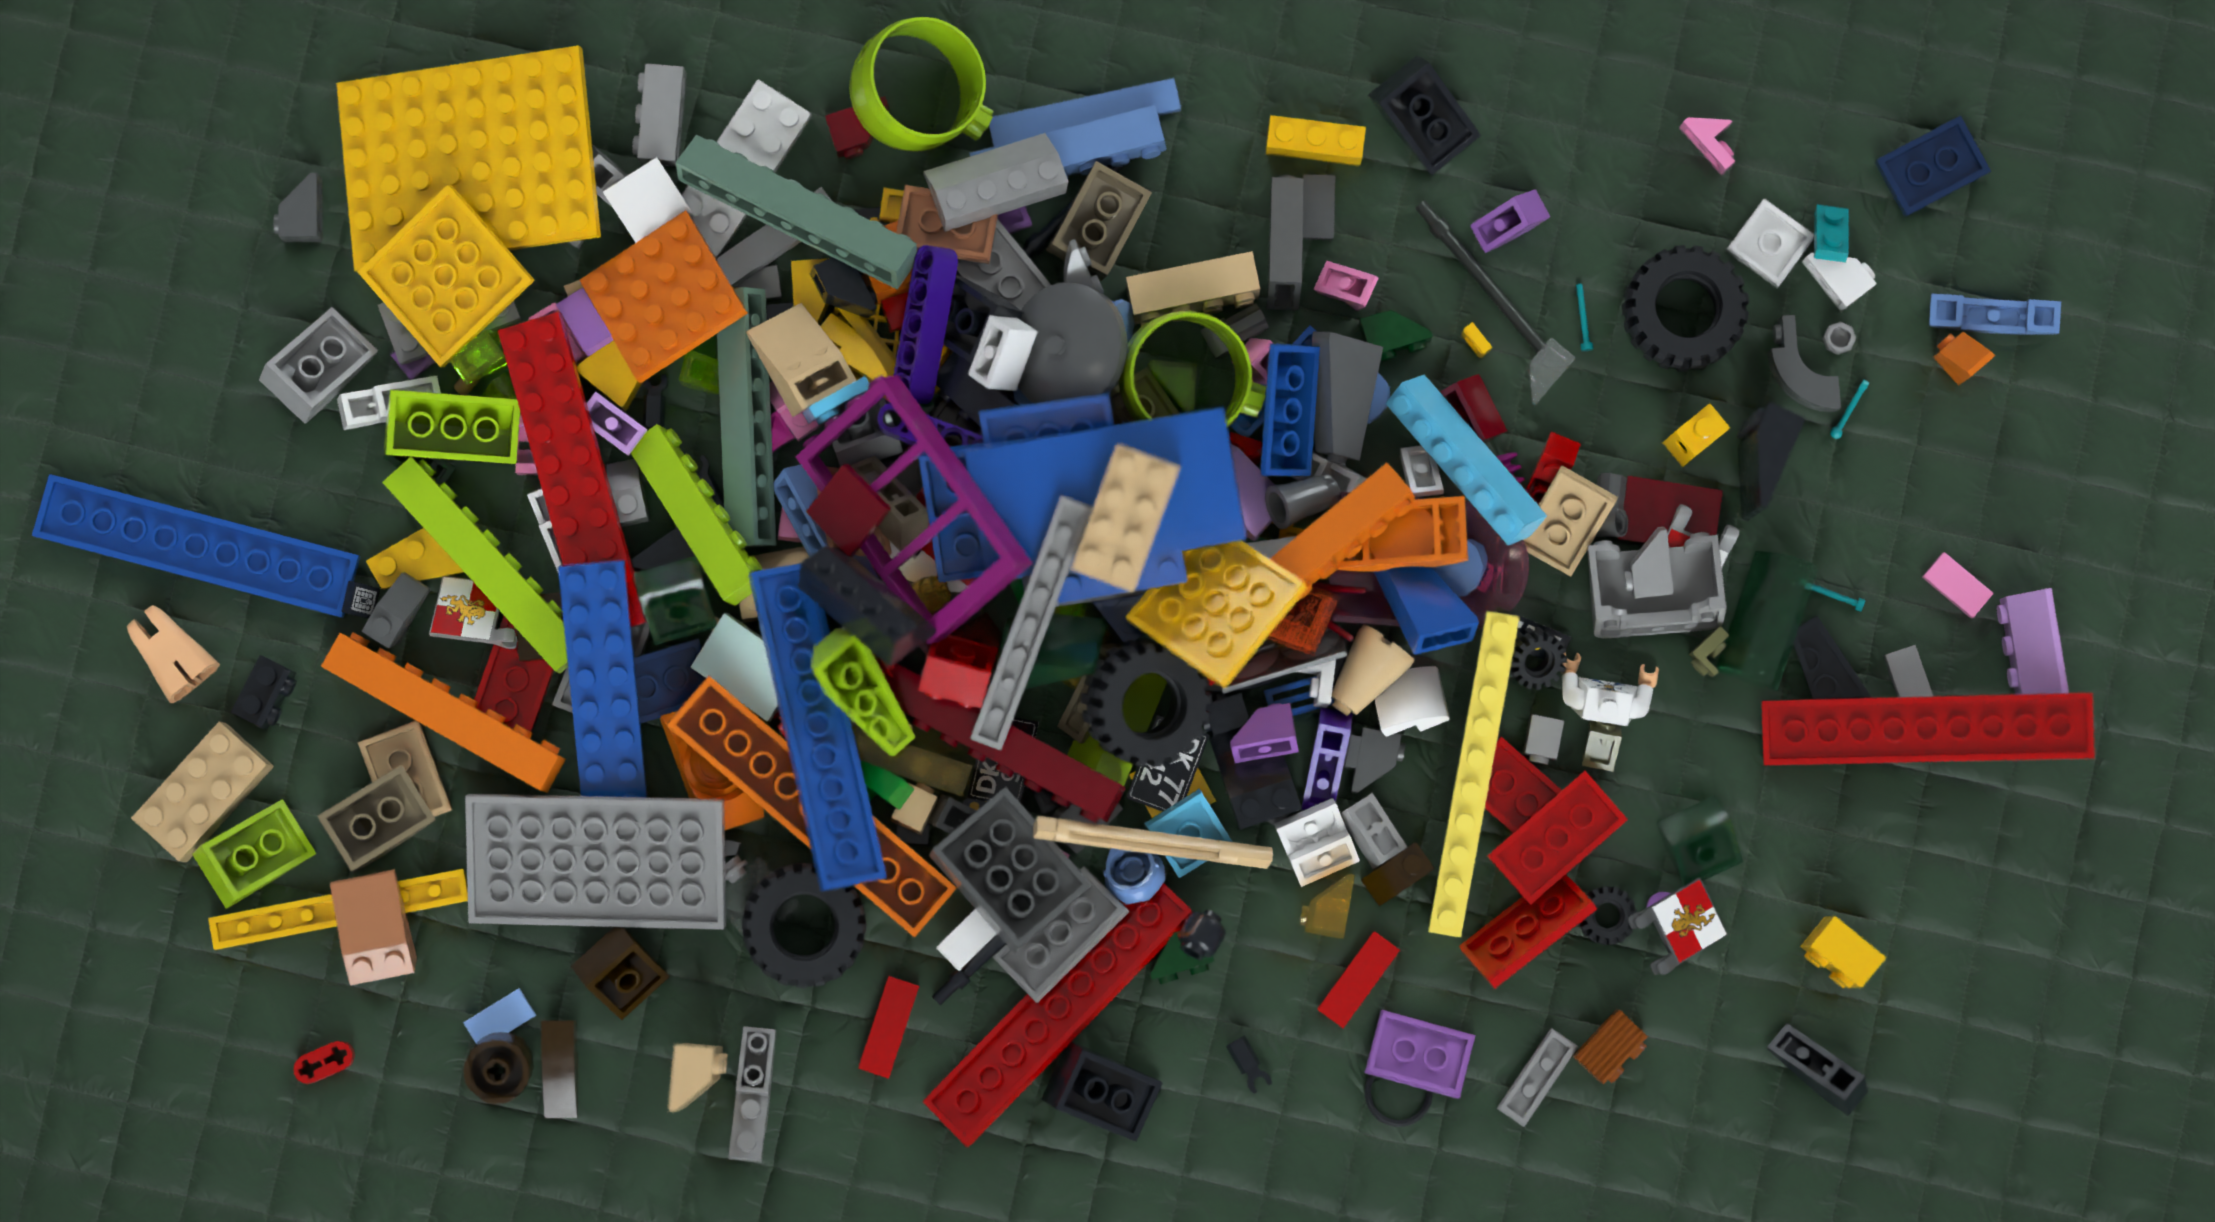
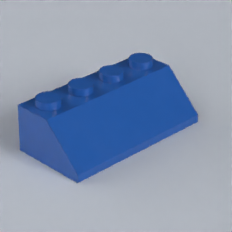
M1270 343L1261 475L1311 476L1320 347Z

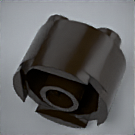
M506 1032L486 1035L475 1044L465 1061V1083L471 1092L486 1103H508L525 1089L534 1069L532 1052L526 1041L520 1036ZM495 1063H500L501 1067H505L503 1073H499L498 1068H493Z

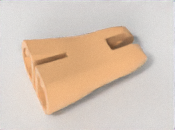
M152 605L144 612L159 632L151 637L147 630L135 619L127 625V630L131 640L146 661L169 703H175L183 699L215 673L220 664L179 627L170 616L160 608Z

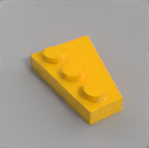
M424 528L366 560L383 590L389 589L403 572L419 582L464 572Z

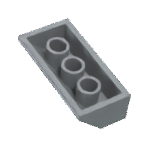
M1046 133L924 171V176L944 232L971 224L974 221L977 222L990 218L995 214L999 215L1065 194L1068 186V179L1059 154Z

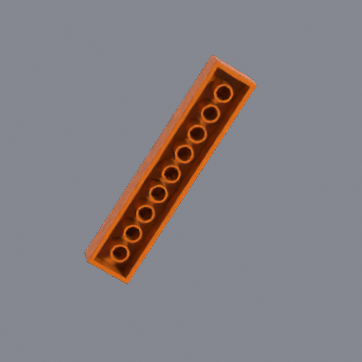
M707 676L666 726L811 849L787 742L712 677ZM873 816L887 877L854 886L913 937H916L957 887Z

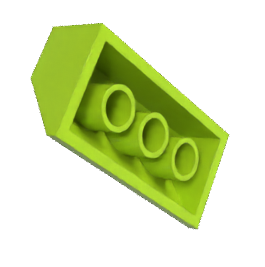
M390 390L385 427L384 454L516 464L520 409L517 399Z

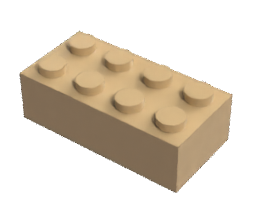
M1253 251L1126 277V291L1129 303L1132 304L1135 324L1141 323V327L1155 318L1173 312L1203 311L1205 314L1210 315L1223 311L1222 307L1235 304V308L1254 305L1253 300L1259 299L1260 284Z
M1117 444L1071 570L1134 592L1138 586L1182 466L1124 444Z
M219 721L131 819L180 862H188L193 856L192 854L211 837L274 766L227 723Z

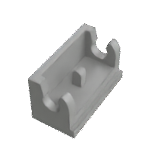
M1373 793L1340 813L1345 827L1372 869L1408 848Z

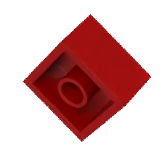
M953 635L932 643L918 691L924 692L927 696L934 699L946 698L957 701L963 707L982 708L998 648Z

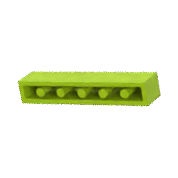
M656 424L644 434L632 450L631 455L722 599L736 606L752 594L748 575L751 572L763 570V568L753 556L749 557L745 551L746 541L737 530L733 531L728 524V521L731 520L730 516L720 504L716 505L711 496L714 495L713 489L704 479L700 480L695 472L698 466L689 454L686 453L684 455L679 447L682 441L672 428L666 429Z

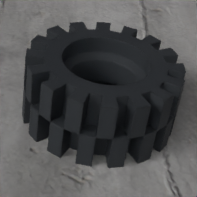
M1530 627L1525 628V635L1521 632L1516 634L1518 640L1514 645L1509 673L1528 689H1531L1533 686L1536 690H1540L1541 684L1548 688L1552 686L1549 680L1553 678L1557 682L1560 677L1556 673L1558 671L1564 673L1566 669L1561 664L1567 663V657L1563 654L1566 653L1565 647L1546 629L1542 630L1540 627H1535L1533 631ZM1536 648H1543L1546 652L1543 662L1535 668H1527L1525 660L1528 654Z
M1605 886L1595 888L1586 894L1596 908L1603 903H1611L1616 906L1619 911V920L1614 927L1603 928L1596 922L1594 911L1578 924L1585 936L1594 943L1611 945L1624 941L1626 937L1632 934L1633 929L1630 927L1627 919L1636 913L1637 910L1634 907L1635 902L1633 899H1630L1628 893L1621 891L1617 887Z

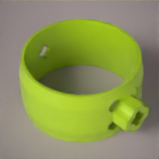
M916 17L903 19L889 25L865 43L852 67L849 91L854 112L869 134L891 148L902 151L930 150L947 143L961 133L976 141L988 128L993 118L992 114L994 111L982 104L986 90V76L982 59L976 47L962 31L940 19ZM904 35L922 39L940 50L951 63L959 81L961 96L958 115L947 133L924 134L913 131L896 121L883 106L874 83V62L877 51L885 38Z
M1173 312L1146 323L1129 340L1125 365L1118 382L1124 405L1136 422L1153 419L1143 408L1135 390L1134 364L1142 343L1153 330L1163 323L1173 320L1190 321L1206 327L1216 334L1228 349L1235 369V389L1232 400L1225 411L1227 427L1237 419L1240 413L1254 418L1258 416L1265 400L1267 386L1252 382V368L1248 352L1238 335L1223 321L1202 312Z

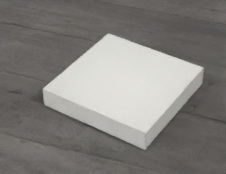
M657 157L603 191L635 242L649 235L685 210L688 213L692 212Z
M1763 199L1726 249V252L1778 288L1814 239V234L1769 201Z

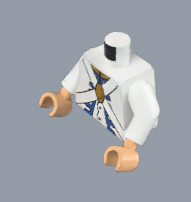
M1576 653L1573 661L1567 658V663H1561L1566 668L1562 675L1564 703L1570 706L1581 718L1628 726L1631 719L1642 718L1648 713L1653 688L1656 687L1659 668L1657 666L1654 673H1646L1644 671L1645 664L1640 666L1639 686L1637 687L1578 677L1576 672L1581 661L1579 653Z

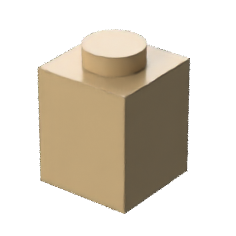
M917 782L916 786L908 783L915 790L900 810L895 809L891 820L893 823L921 836L938 802V798L933 795L935 790L920 782Z

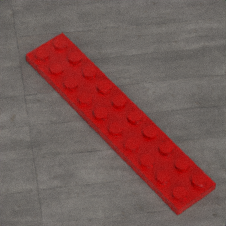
M552 313L498 330L563 565L625 560L631 627L647 623L648 620L562 313Z
M2093 692L1762 700L1764 765L2095 758Z
M1164 883L1149 901L1125 904L1120 901L1129 910V913L1038 1003L1027 993L922 1101L966 1147L969 1148L1149 963L1167 944L1169 938L1174 933L1180 931L1187 917L1193 911Z

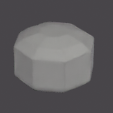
M1838 322L1827 327L1822 339L1826 350L1839 355L1852 349L1856 336L1852 326Z

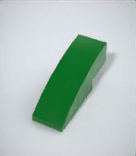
M860 761L869 803L875 795H878L900 810L915 789L890 771L871 763Z

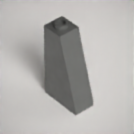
M1291 175L1272 177L1267 309L1299 310L1302 286L1304 178H1296Z
M1313 331L1312 346L1320 347L1315 411V450L1317 453L1328 455L1327 461L1346 465V460H1360L1383 347L1333 332Z

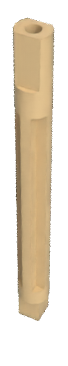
M1038 816L1033 824V838L1265 869L1269 867L1273 859L1272 847L1041 816Z

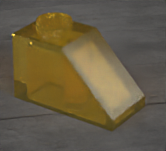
M1345 875L1309 900V906H1302L1299 925L1305 926V933L1344 939L1355 875Z

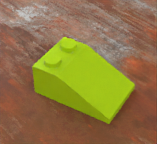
M282 799L202 844L192 855L227 909L316 855V852Z

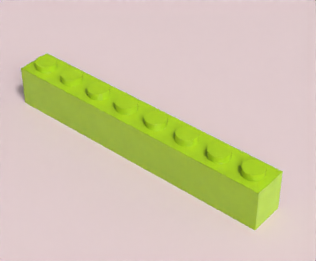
M409 457L382 483L555 672L561 674L568 667L562 609L553 600L547 603L542 598L540 593L544 591L543 588L531 576L526 580L518 571L522 567L521 564L510 553L504 556L497 548L500 544L499 540L488 529L482 532L475 523L479 520L477 516L467 506L461 509L454 502V499L457 497L455 492L445 482L439 485L432 478L436 472L423 458L418 462L413 457Z

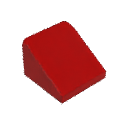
M1233 432L1229 433L1230 443L1238 447L1257 465L1262 458L1263 443Z

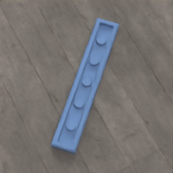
M1172 78L994 116L989 127L993 146H998L1156 105L1158 116L1181 111L1175 79Z

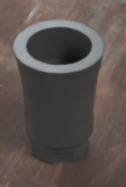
M1330 474L1313 476L1288 484L1269 486L1265 492L1266 508L1273 523L1280 529H1286L1299 520L1339 502L1340 490L1337 482Z

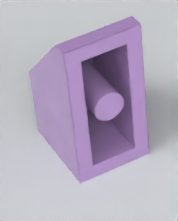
M596 391L587 402L594 431L629 456L647 432V429Z

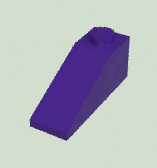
M1321 707L1301 806L1303 810L1331 798L1336 802L1351 732L1353 713L1346 716L1338 710Z

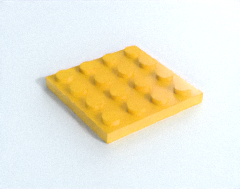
M449 184L358 271L359 275L439 367H445L535 281L457 190Z
M1241 540L1184 550L1183 557L1188 578L1187 582L1149 588L1126 615L1129 623L1223 688H1226L1307 589L1303 581Z

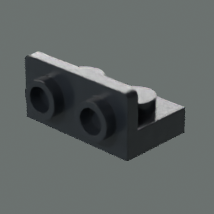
M260 655L231 713L262 729L268 730L269 726H274L281 716L282 709L279 707L284 697H289L295 689L297 680L294 677L297 673Z

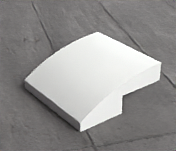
M1436 666L1408 669L1374 699L1380 728L1386 737L1414 725L1420 731L1450 720L1439 669Z
M1333 798L1274 823L1301 887L1360 861Z

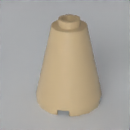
M1363 624L1358 630L1332 691V698L1335 700L1332 706L1346 716L1350 712L1355 715L1361 712L1410 669L1414 663V659L1394 642H1389L1383 637V634L1366 624Z

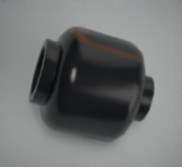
M1205 910L1204 913L1196 911L1190 913L1178 932V940L1181 943L1180 949L1188 956L1197 960L1214 956L1226 936V930L1221 924L1222 918L1210 910Z

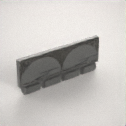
M1325 626L1313 653L1282 642L1280 645H1276L1275 640L1272 638L1265 640L1226 688L1221 686L1223 694L1347 656L1344 638Z

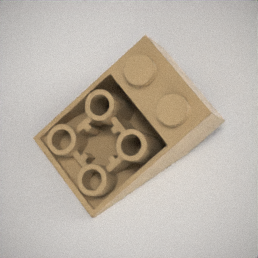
M802 303L746 331L792 417L805 411L812 404L857 381L842 353Z

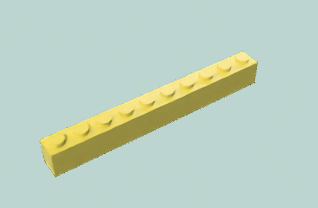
M1486 610L1428 930L1432 933L1461 938L1519 623V616Z

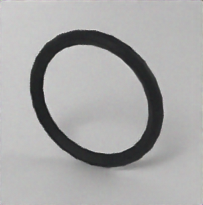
M1368 1076L1364 1088L1365 1101L1372 1115L1380 1122L1389 1126L1405 1127L1419 1121L1427 1113L1432 1102L1433 1092L1426 1090L1425 1102L1416 1115L1405 1120H1393L1383 1116L1376 1109L1371 1098L1372 1083L1376 1076Z

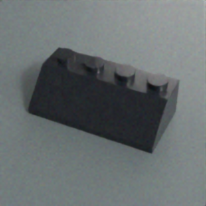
M824 546L801 563L797 587L889 667L893 666L936 633L937 629L854 557H848L842 549Z

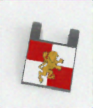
M1701 878L1694 879L1651 906L1632 914L1627 919L1632 929L1645 928L1652 922H1654L1669 954L1650 963V968L1654 975H1666L1677 965L1728 935Z

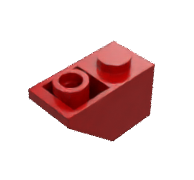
M1551 431L1526 487L1528 494L1537 504L1540 503L1561 465L1572 470L1581 445L1580 443Z

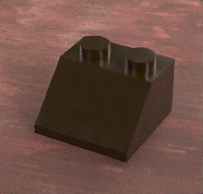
M613 927L571 966L585 987L621 1020L670 977L624 927Z

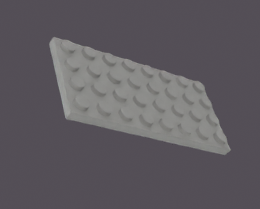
M468 794L465 796L468 923L724 929L726 927L724 799Z

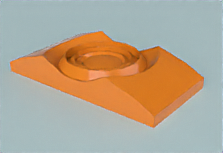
M1465 496L1415 500L1412 503V508L1401 517L1396 516L1387 523L1388 526L1382 534L1375 538L1371 536L1362 544V549L1351 558L1346 557L1337 564L1338 570L1378 572L1396 567L1432 568L1468 561Z
M677 711L662 715L660 721L689 798L724 799L725 831L763 819L765 817L764 811L758 803L666 726Z

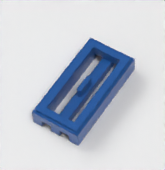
M1317 676L1264 690L1267 705L1274 703L1291 704L1312 698L1309 696V692L1273 701L1272 695L1310 685L1312 678H1317ZM1331 697V704H1330L1329 706H1331V705L1334 703V700H1333L1332 697ZM1313 703L1291 710L1292 715L1295 716L1320 709L1321 707H1314Z

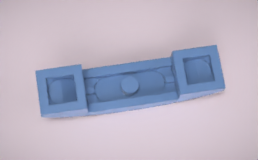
M1931 294L1929 326L1998 334H2059L2061 301L2028 300L2026 302L1964 298V295Z

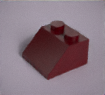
M1479 374L1460 380L1440 391L1484 443L1507 432Z

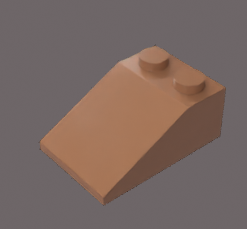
M395 869L331 882L330 887L342 956L350 985L414 973L417 955Z

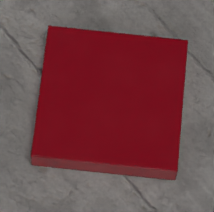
M844 464L806 510V513L848 557H851L858 552L892 508L849 464Z

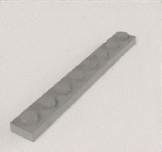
M1064 495L1061 496L970 739L998 750L1002 749L1093 506Z

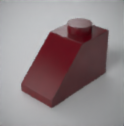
M886 96L881 97L880 100L888 111L889 106ZM853 107L825 115L838 158L845 156V159L856 158L864 154V149L870 147L874 137L862 126Z

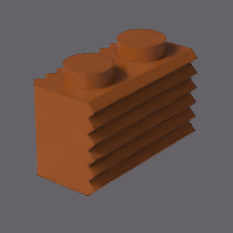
M1616 1009L1572 1057L1601 1084H1604L1607 1080L1613 1083L1625 1070L1621 1065L1629 1056L1634 1060L1646 1048L1643 1041L1648 1036L1622 1011Z

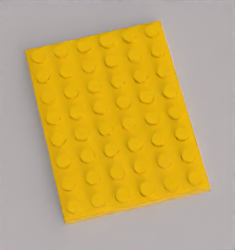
M571 46L337 83L354 271L358 272L447 184L452 185L508 250L601 237L582 47Z

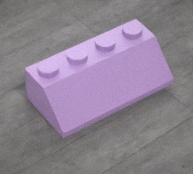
M2052 588L2001 598L2000 605H1997V617L1999 623L2004 624L2005 637H2002V648L2004 655L2009 656L2011 668L2007 669V679L2010 688L2014 687L2015 694L2069 693Z

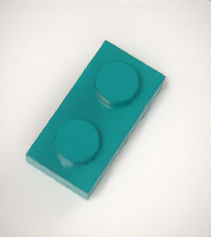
M1817 204L1814 213V258L1846 263L1849 254V209Z

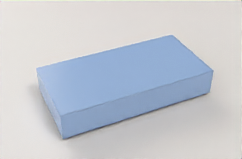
M518 988L463 1023L475 1043H477L480 1039L491 1033H510L537 1015L522 990Z

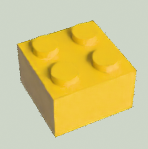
M1836 916L1823 917L1800 946L1806 951L1804 957L1817 968L1821 966L1832 972L1829 978L1843 989L1845 987L1849 989L1862 988L1886 958Z

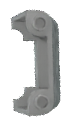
M1699 532L1692 534L1690 539L1685 541L1684 546L1670 547L1669 553L1674 594L1636 599L1632 595V591H1626L1624 572L1630 571L1629 562L1639 550L1620 552L1619 546L1613 545V542L1608 540L1598 541L1588 546L1592 621L1595 637L1618 638L1704 631L1722 626L1726 612V601L1718 535L1710 536L1709 533Z

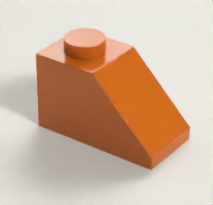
M1962 332L1956 337L1950 333L1937 345L1940 351L1933 358L1959 386L1979 371L1995 355L1988 348Z

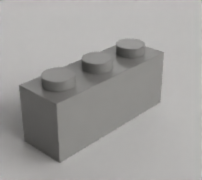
M645 64V73H639L638 92H643L642 104L636 105L635 122L640 123L639 136L634 135L633 155H637L640 164H646L657 157L662 166L676 167V161L680 156L687 75L683 66Z

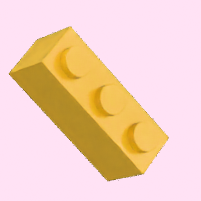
M1271 115L1265 154L1360 166L1366 127Z

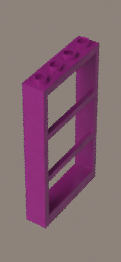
M880 375L867 385L869 390L865 394L854 397L846 404L847 410L842 415H836L824 424L826 429L820 435L816 434L806 440L802 445L804 449L796 458L821 492L833 478V475L819 455L882 397L886 396L918 442L869 486L878 493L925 451L960 500L893 559L874 533L870 535L860 549L887 587L937 629L936 633L926 640L928 644L947 638L1029 567L1032 561L898 375L889 377ZM967 509L1001 558L933 617L899 570V567Z

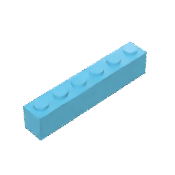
M1425 374L1404 381L1399 385L1385 403L1508 546L1530 537L1547 517L1545 512Z

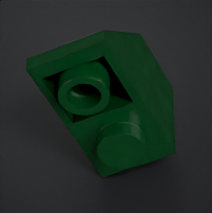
M1393 310L1361 318L1358 323L1363 341L1383 347L1380 362L1397 357L1396 352L1408 349L1409 353L1427 348L1426 343L1431 342L1433 338L1432 332L1429 329Z
M1176 932L1169 938L1150 973L1151 979H1158L1161 985L1177 980V973L1188 969L1191 975L1210 970L1208 964L1214 962L1213 956L1210 958L1204 957L1202 960L1188 956L1180 949L1181 943L1178 940V932Z

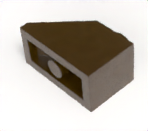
M1415 842L1361 879V881L1378 906H1381L1435 868Z

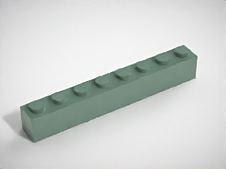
M695 135L676 161L679 181L895 289L900 287L913 268L917 243H914L908 236L904 234L898 235L886 229L880 222L870 221L858 215L852 208L842 207L830 201L827 196L821 193L815 194L803 188L797 181L787 180L777 175L769 167L759 166L749 161L744 155L737 152L733 153L721 147L712 139L706 140Z
M740 287L734 288L748 314L717 333L724 509L730 516L731 520L728 521L731 529L733 531L737 530L746 541L747 546L744 548L775 546L776 527L769 374L746 334V331L767 321L765 289Z

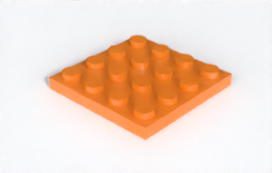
M686 210L579 280L639 383L647 380L748 314L700 230Z

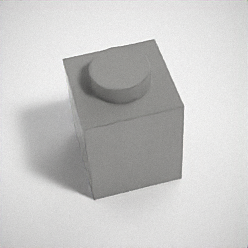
M1533 714L1529 716L1522 754L1529 755L1530 762L1548 765L1549 760L1557 759L1564 720Z

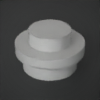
M738 855L725 864V882L729 880L731 884H734L747 873L744 867L748 862L746 860L742 861Z

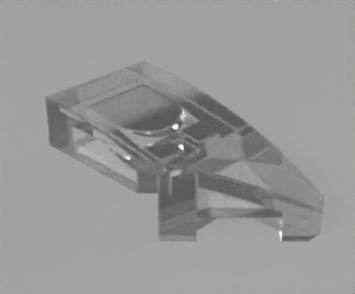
M1552 337L1529 363L1531 403L1534 406L1576 358Z

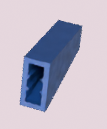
M1409 566L1374 572L1414 655L1473 641L1479 623L1476 615L1432 568Z

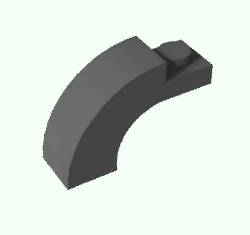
M1795 315L1781 316L1777 320L1778 325H1773L1774 343L1779 344V348H1772L1767 352L1769 366L1775 380L1789 397L1805 407L1824 412L1838 411L1841 408L1839 376L1819 375L1811 371L1803 363L1797 347Z

